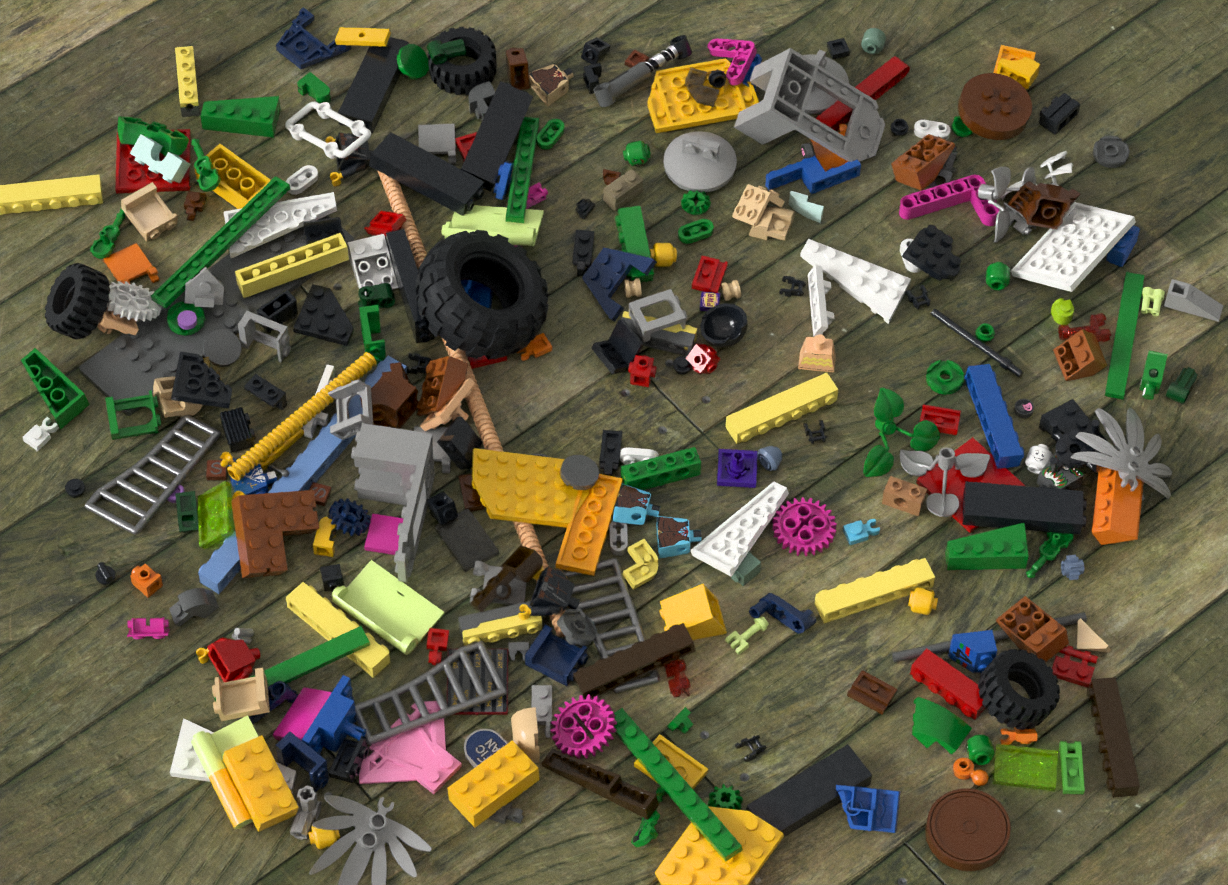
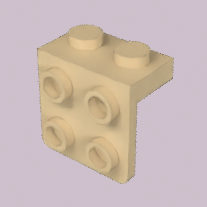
M748 184L732 217L756 226L768 203L782 208L785 201L779 198L780 194L773 190L768 192L762 186L757 188Z

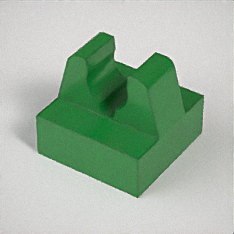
M685 707L667 727L672 732L678 728L685 734L694 725L687 717L691 712Z

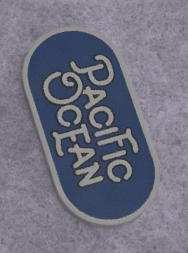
M476 730L465 740V757L475 768L507 745L508 742L494 730Z

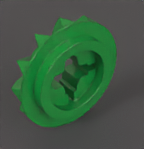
M689 190L681 199L682 208L692 215H700L707 212L711 205L710 197L705 194V191L699 193L698 190L695 192ZM695 198L698 199V204L696 206L694 203Z

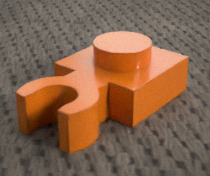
M542 333L531 340L527 347L518 351L517 354L525 352L521 355L522 361L529 359L532 354L537 358L551 352L552 345L545 334Z

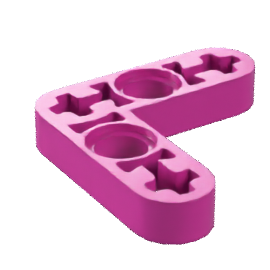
M717 38L711 40L707 45L712 56L733 58L726 73V78L729 84L733 86L742 83L757 53L754 43L752 41ZM731 47H736L734 50L728 51ZM745 61L744 64L737 65L739 62Z

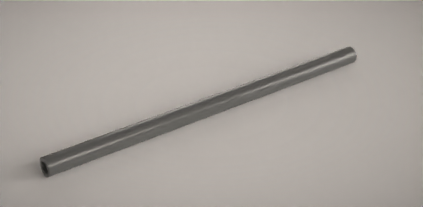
M1085 612L1054 618L1063 627L1078 624L1080 618L1087 622ZM1003 629L993 631L995 641L1010 638ZM951 640L893 652L892 658L894 663L918 658L926 648L934 654L947 652L950 649Z

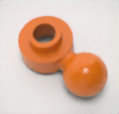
M959 758L954 762L953 772L957 778L962 780L972 778V781L977 786H983L988 782L987 772L984 770H974V764L970 759Z

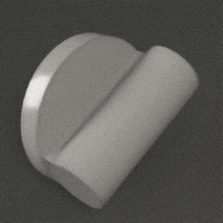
M235 628L232 638L235 640L241 639L245 643L250 644L254 631L251 628Z

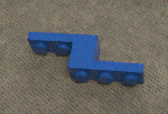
M816 156L766 174L765 186L769 191L802 179L809 192L813 194L860 176L861 164L857 159L825 172Z

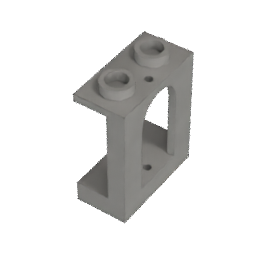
M671 289L629 303V316L643 343L650 341V335L653 332L680 324L682 329H685L686 320H688L687 314L684 309H681L679 298L677 295L674 296ZM663 301L669 302L674 313L649 322L646 321L640 310Z
M246 311L238 323L241 347L248 349L252 341L255 340L277 349L278 361L282 362L284 357H287L291 351L288 327ZM255 322L279 331V336L275 338L256 330Z
M354 380L347 385L337 387L335 390L328 392L329 396L336 399L337 424L330 426V433L344 440L356 435L357 430H361L362 423L373 425L371 386L361 380ZM355 395H360L362 398L363 415L359 414L349 418V402Z

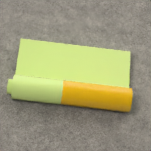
M248 715L212 734L200 731L193 736L194 739L191 741L234 829H240L252 823L253 820L222 759L224 751L259 737Z

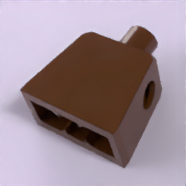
M513 47L506 50V68L510 84L519 90L529 89L528 61L524 49ZM516 71H520L521 75L516 77Z

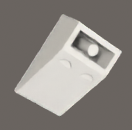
M384 234L347 243L349 259L359 289L364 286L389 283L392 290L398 288Z

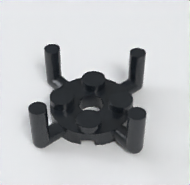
M1094 419L1092 421L1090 434L1097 436L1100 433L1099 420ZM1056 420L1050 421V433L1058 440L1055 446L1057 458L1052 457L1050 459L1051 472L1056 473L1063 466L1070 469H1080L1088 466L1093 472H1099L1100 466L1071 458L1073 453L1070 452V449L1072 447H1079L1081 449L1080 452H1095V449L1075 437L1080 432L1077 429L1062 434L1058 430V422Z

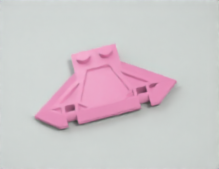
M437 701L424 702L429 714L441 710ZM414 703L411 706L414 712L411 715L407 714L410 721L422 717ZM399 718L390 727L394 728L402 725L401 719ZM444 718L372 744L369 747L372 753L366 759H363L361 763L359 784L417 781L432 794H435L462 767V763L446 751ZM380 758L381 761L377 764L375 761Z

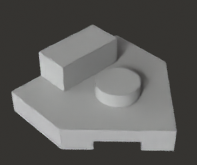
M205 267L197 276L186 282L184 302L194 304L195 307L214 308V305H223L224 285Z

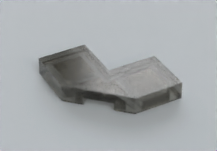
M690 67L685 80V86L697 103L714 107L719 90L704 86L708 72Z

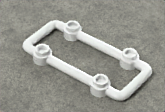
M310 102L285 123V128L290 131L294 139H305L322 148L330 159L349 156L371 137V131L365 127L362 120L352 121L333 111L327 102L321 104ZM312 109H316L320 117L323 119L331 117L350 127L352 133L359 138L345 150L341 151L336 142L326 143L306 132L302 124L295 123Z

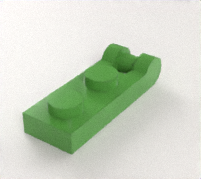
M1060 741L1059 752L1063 794H1084L1081 741H1074V743Z

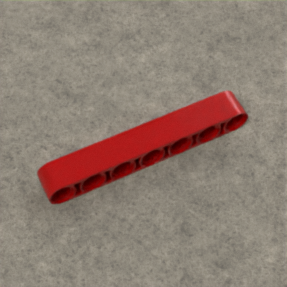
M894 56L855 88L872 99L877 100L906 77L910 71V66ZM838 100L816 119L831 129L838 131L840 124L849 122L853 109Z

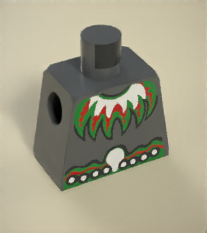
M1049 460L1040 471L1037 484L1041 488L1075 490L1082 485L1084 474L1076 468L1070 469L1064 466L1056 473H1053L1050 470Z

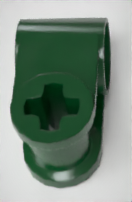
M389 283L364 286L358 291L360 298L358 301L359 307L367 306L368 301V306L378 305L379 308H389L396 302Z

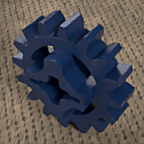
M341 498L338 502L334 501L328 511L330 513L328 518L332 519L331 524L337 525V530L342 529L343 534L349 532L350 536H353L354 533L358 536L361 533H365L371 523L369 521L371 516L367 515L368 510H363L362 504L358 506L355 500L352 503L348 498L345 502Z

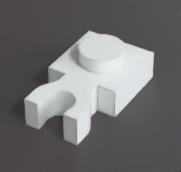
M46 417L40 427L35 425L23 436V441L39 451L51 439L50 434L59 429L58 424L54 423L52 426H48L51 421L50 418Z

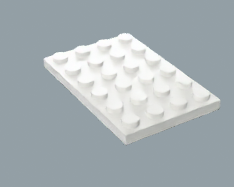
M1074 202L1069 210L1065 212L1063 223L1058 229L1050 228L1011 270L1012 276L1072 292L1136 223L1135 217Z

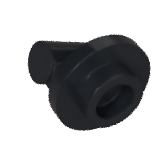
M583 198L576 204L575 211L579 213L580 218L585 219L593 210L595 204L590 199L585 200Z
M100 562L97 565L96 580L103 585L112 583L116 578L115 570L112 567L106 566L104 562Z

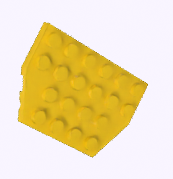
M726 58L663 69L655 73L647 106L656 133L737 119L740 111L759 102L754 86L751 85V82H747L749 87L743 83L733 86L729 84L727 78L724 86L720 88L712 86L709 83V74L712 70L717 69L726 74L731 64Z
M473 449L472 486L479 493L480 501L486 507V512L490 519L567 528L573 519V508L579 491L573 489V486L566 485L561 479L560 469L565 459ZM589 489L583 490L576 513L587 498Z
M709 807L742 845L743 851L725 862L691 822L657 868L655 875L661 885H749L780 843L784 833L750 811Z

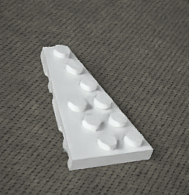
M334 192L275 203L229 248L230 257L234 258L303 227V223L306 221L318 220L336 212ZM241 209L224 211L225 224Z
M810 239L807 240L801 251L800 257L813 267L815 265L822 266L823 272L827 274L826 277L830 280H835L839 283V287L860 303H865L871 308L873 313H878L889 324L910 285L911 278Z
M772 482L691 549L692 556L732 577L788 496V489L776 482Z
M183 718L170 770L172 777L210 782L191 741L194 739L193 736L200 731L209 732L210 734L214 732ZM276 762L291 793H293L297 776L296 771Z

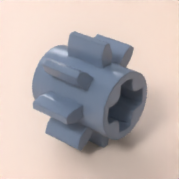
M1076 555L1066 556L1065 561L1061 562L1062 575H1067L1069 580L1079 579L1080 574H1084L1083 560L1076 557Z

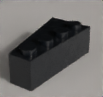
M1074 399L1041 415L1039 428L1043 432L1047 431L1050 435L1051 420L1058 422V430L1062 434L1073 429L1089 433L1092 430V421ZM1101 432L1097 435V436H1099V437L1105 439V437L1101 434ZM1053 435L1051 436L1056 442L1058 441ZM1072 447L1070 449L1071 453L1081 451L1079 447Z

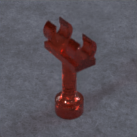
M1102 313L1091 315L1089 326L1069 328L1066 324L1059 325L1058 327L1060 340L1069 339L1070 335L1076 334L1081 329L1089 333L1092 332L1098 342L1109 341L1112 335L1109 329L1099 330L1098 326L1105 325L1106 321L1105 314Z

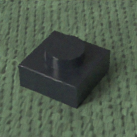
M844 38L827 42V48L832 59L850 55V50Z

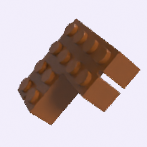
M314 490L238 495L231 501L242 578L283 574L288 570L283 536L312 534L319 529L317 511H313L316 508Z

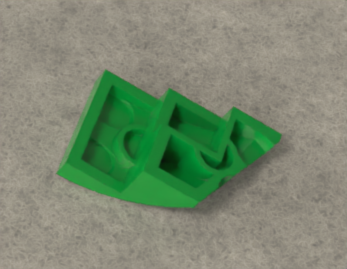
M917 697L914 700L916 709L913 714L914 726L912 727V735L926 748L937 741L952 755L972 728L946 708L927 699Z

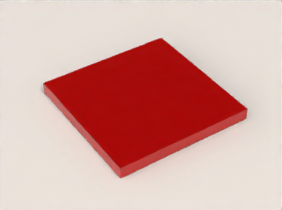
M177 129L189 138L187 148L179 157L190 163L191 131L190 129ZM117 132L116 194L134 193L152 182L157 187V192L190 191V166L180 183L175 181L170 183L162 178L163 174L160 172L156 174L148 169L149 165L146 163L142 165L135 161L136 157L130 154L134 145L121 144ZM159 153L160 161L164 160L166 156Z
M973 437L954 451L955 456L967 453L988 454L990 459L986 471L979 477L971 478L962 475L960 469L956 470L953 465L947 472L946 494H954L959 500V508L952 517L969 533H972L980 526L962 525L965 481L1025 486L1007 468L997 469L992 454ZM936 464L931 471L928 470L925 475L920 476L916 483L921 487L927 488L929 495L933 493L942 494L944 470Z

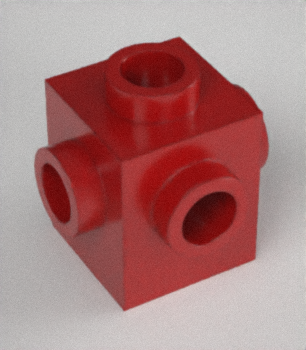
M696 344L686 357L693 365V370L699 374L712 373L721 360L716 355L717 352L706 344Z
M635 355L634 362H630L628 373H631L630 384L649 387L651 377L655 378L657 366H654V358Z

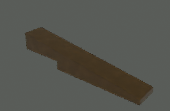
M552 749L541 762L543 767L647 820L659 806L656 794L622 781L621 776L558 750Z

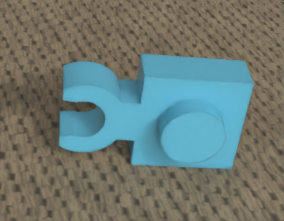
M875 519L868 520L864 525L861 520L844 525L842 529L849 545L866 541L869 535L875 536L880 532L879 527L871 528V526L876 525Z

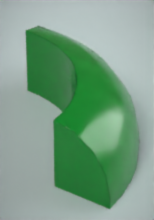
M118 116L117 127L121 144L135 145L139 136L144 135L162 145L160 153L167 156L168 152L179 156L187 148L189 138L178 130L173 132L166 129L167 125L155 121L152 124H148L142 121L141 118Z

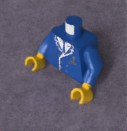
M223 452L220 456V459H223L220 462L222 467L232 466V463L237 460L229 452ZM258 464L248 474L245 473L246 475L241 477L240 481H236L230 476L235 492L232 499L238 495L268 493L267 484L277 481L275 471L263 474L261 465Z

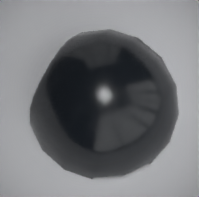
M727 303L716 305L709 309L703 315L700 325L701 334L709 344L720 348L731 347L737 344L744 337L748 327L747 316L744 310L735 304Z

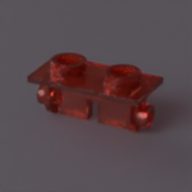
M678 659L665 665L667 678L675 677L668 680L670 693L673 697H680L681 693L684 692L689 697L688 688H691L688 677L685 675V670H687L685 661Z

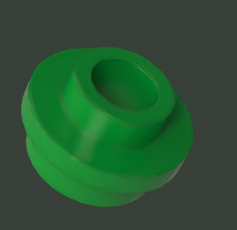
M981 324L976 329V337L979 340L988 342L994 338L995 331L990 324Z

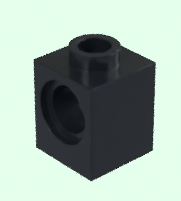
M444 491L426 500L431 516L441 525L459 517L454 501Z

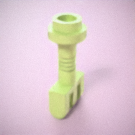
M763 616L754 618L755 624L741 635L735 630L725 639L728 644L731 643L732 649L737 648L735 652L738 655L749 648L746 640L759 630L764 632L767 629L769 623Z

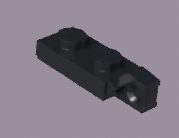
M576 230L573 265L577 266V276H584L585 266L590 267L595 231Z
M603 430L600 469H604V475L612 476L613 470H618L623 431Z

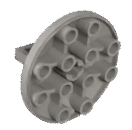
M819 49L816 55H803L849 84L847 73L843 67L836 61L825 57V51ZM813 85L804 112L808 115L823 113L838 100Z
M696 131L683 134L675 138L668 145L664 154V170L668 178L679 188L695 192L698 190L701 193L703 191L711 192L725 186L732 179L736 171L737 158L732 146L722 137L709 132Z

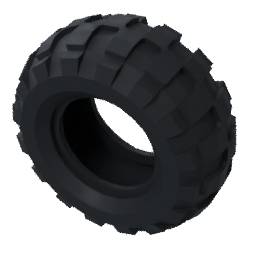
M465 230L450 235L445 240L436 243L430 249L418 269L415 294L421 318L429 321L428 329L435 337L441 336L447 341L445 345L454 351L458 348L466 351V356L477 359L485 355L490 360L505 357L511 353L514 354L527 347L530 341L536 337L547 317L548 286L546 279L541 278V268L536 261H531L526 254L528 252L520 245L515 247L508 242L509 238L500 234L490 236L485 230H476L470 233ZM461 280H472L488 287L497 295L503 309L487 308L474 301L464 290Z

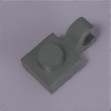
M509 802L488 819L505 824L508 819L521 824L524 817L522 815L523 810L512 808V803Z

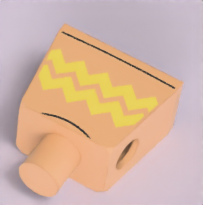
M821 334L815 337H806L800 350L798 369L834 373L836 354L833 340L826 339Z

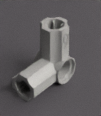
M305 786L299 789L297 793V805L299 808L291 826L290 835L300 840L308 839V832H310L314 820H317L321 811L322 802L317 801V795L311 786Z

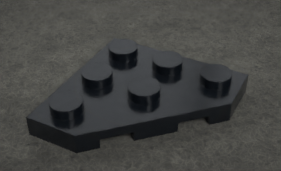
M312 284L293 331L298 334L348 346L354 332L351 322L330 288Z
M180 351L171 400L229 409L232 388L220 380V376L212 367H208L199 354Z

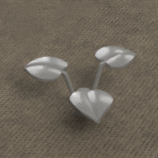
M1004 166L991 171L994 177V186L981 184L978 190L979 198L988 200V204H993L1000 209L996 217L994 242H998L1005 236L1010 225L1009 212L1005 211L1004 207L994 201L1002 197L1006 191L1020 190V188H1007L1011 179V171L1008 167ZM1029 167L1025 170L1022 177V186L1028 181L1036 185L1034 168Z
M945 447L939 451V455H936V459L933 462L932 456L926 452L900 450V463L903 469L910 475L923 476L927 470L931 471L937 462L939 467L944 470L942 494L933 493L926 500L928 510L939 517H950L959 508L957 496L946 494L948 470L954 465L955 469H960L961 474L966 477H979L986 471L990 455L979 453L961 454L956 457L953 449Z

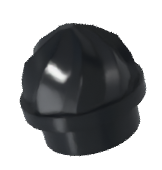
M718 69L712 70L709 74V83L716 88L724 86L726 74Z

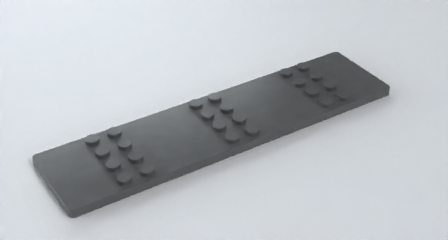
M327 215V216H325V217H323V218H320V219H318V220L328 219V218H330V217ZM304 226L234 258H231L229 253L212 266L209 270L224 285L223 305H214V308L201 307L204 310L205 322L198 332L184 336L174 333L168 327V310L174 304L184 301V291L166 309L162 307L160 315L156 319L152 318L151 321L145 319V322L140 320L137 323L139 330L136 335L123 333L79 367L80 373L106 397H113L114 400L149 395L150 390H152L153 394L155 379L176 375L180 351L199 354L205 359L203 344L211 332L217 329H226L237 335L239 333L238 323L246 311L257 314L256 310L285 290H288L290 293L319 272H314L243 298L237 285L235 271L306 246ZM342 228L347 245L348 242L354 241V237ZM140 408L122 410V412L127 416H131Z

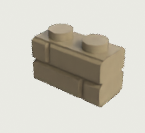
M632 169L629 170L625 175L620 176L603 188V201L612 210H618L643 192V179Z

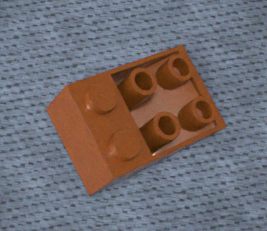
M930 134L926 135L891 163L896 181L922 191L936 179L954 149L955 143Z
M451 356L429 362L426 368V379L422 385V396L417 405L418 416L439 412L464 382L468 363Z
M1026 596L996 619L998 625L1019 649L1026 650L1027 653L1032 652L1037 655V658H1042L1046 662L1069 644L1066 628Z

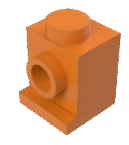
M146 564L141 567L136 566L131 572L132 584L148 598L163 586L161 575L154 572Z

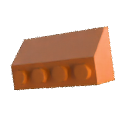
M1100 467L1098 472L1092 534L1101 545L1137 540L1144 482L1136 478L1138 486L1132 492L1129 483L1124 488L1121 487L1122 479L1119 476V471Z

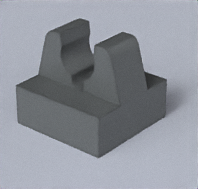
M508 642L511 660H515V654L518 650H520L523 660H525V654L529 650V642Z

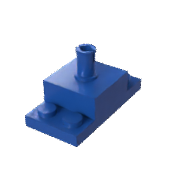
M345 675L341 677L302 738V741L319 755L323 747L337 752L347 735L359 741L366 734V729L355 725V702L352 697L351 680Z

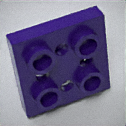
M719 449L717 486L756 488L757 451Z

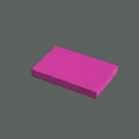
M303 687L273 733V737L276 740H281L288 732H292L302 740L332 692Z

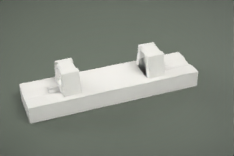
M815 265L808 274L813 336L823 335L828 325L835 319L833 312L826 311L825 294L830 291L831 282L823 280L822 266Z
M326 365L316 393L320 392L326 385H329L330 381H333L335 378L334 366ZM321 411L319 414H316L315 418H312L310 422L304 425V437L312 439L317 425L327 426L329 421L328 414Z

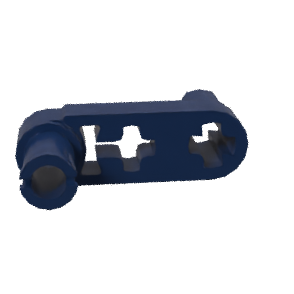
M773 593L766 594L749 610L753 618H759L767 612L800 634L816 623L813 611L810 609L799 611Z
M277 681L268 687L270 712L284 702V700L294 703L298 696L297 692L282 681ZM268 713L248 717L253 725Z

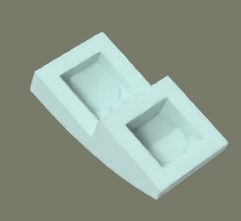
M791 191L789 205L802 216L821 223L824 206L808 202V195Z

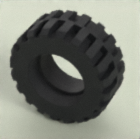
M453 27L447 32H441L440 36H436L433 41L439 40L445 43L463 39L466 54L460 56L471 57L476 61L469 65L458 66L449 62L455 58L451 57L447 58L444 63L436 65L432 62L428 52L429 74L432 81L437 84V87L442 90L445 89V92L450 94L453 92L455 95H469L475 86L493 81L497 71L495 45L491 38L487 35L484 36V33L480 30L475 31L471 27L469 29L464 27L455 29Z
M80 263L69 265L66 269L62 270L60 276L55 279V283L50 289L47 304L45 305L46 323L50 329L76 340L89 336L92 330L97 328V324L101 322L102 316L107 309V303H109L110 283L106 275Z
M1009 649L1008 651L1001 652L981 673L978 682L980 698H983L982 704L985 708H988V713L992 717L995 716L999 723H1005L1007 727H1016V729L1020 730L1025 728L1032 729L1040 725L1056 708L1060 699V687L1057 685L1058 679L1056 675H1053L1052 668L1048 667L1045 664L1046 661L1042 658H1037L1036 654L1032 652L1027 653L1026 650L1022 649L1018 651L1017 649ZM1009 680L1021 685L1026 690L1030 699L1018 694L1010 685Z

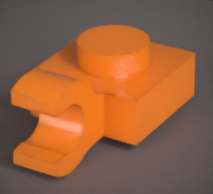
M1015 727L1014 730L1007 728L1000 730L1002 735H1009L1007 739L1000 740L1004 746L1010 745L1014 740L1021 744H1030L1032 741H1037L1035 728L1020 730Z

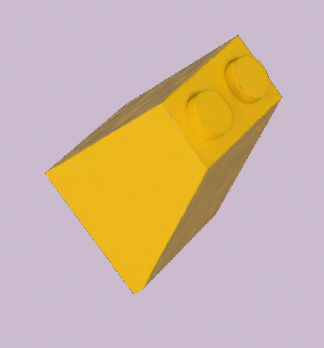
M704 584L660 601L662 608L660 609V615L666 623L664 631H667L673 625L684 623L692 640L727 633L719 601Z

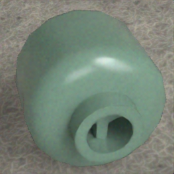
M877 28L866 30L861 42L862 49L873 55L881 53L886 42L885 33Z

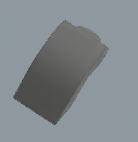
M490 81L475 86L470 91L468 97L469 113H475L476 117L481 119V121L495 94Z
M194 588L179 594V601L170 607L169 610L174 624L182 626L194 615L202 618L208 617L219 606L213 591L204 588Z

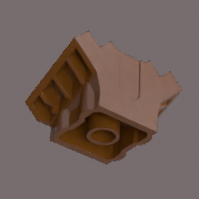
M1028 181L1016 192V195L1012 197L1008 205L1024 216L1027 225L1057 230L1063 223L1065 212L1069 210L1070 206L1081 194L1073 188L1068 191L1062 186L1039 183L1036 186Z
M401 362L391 363V371L382 372L381 378L371 388L373 425L401 429L418 409V390L411 384Z

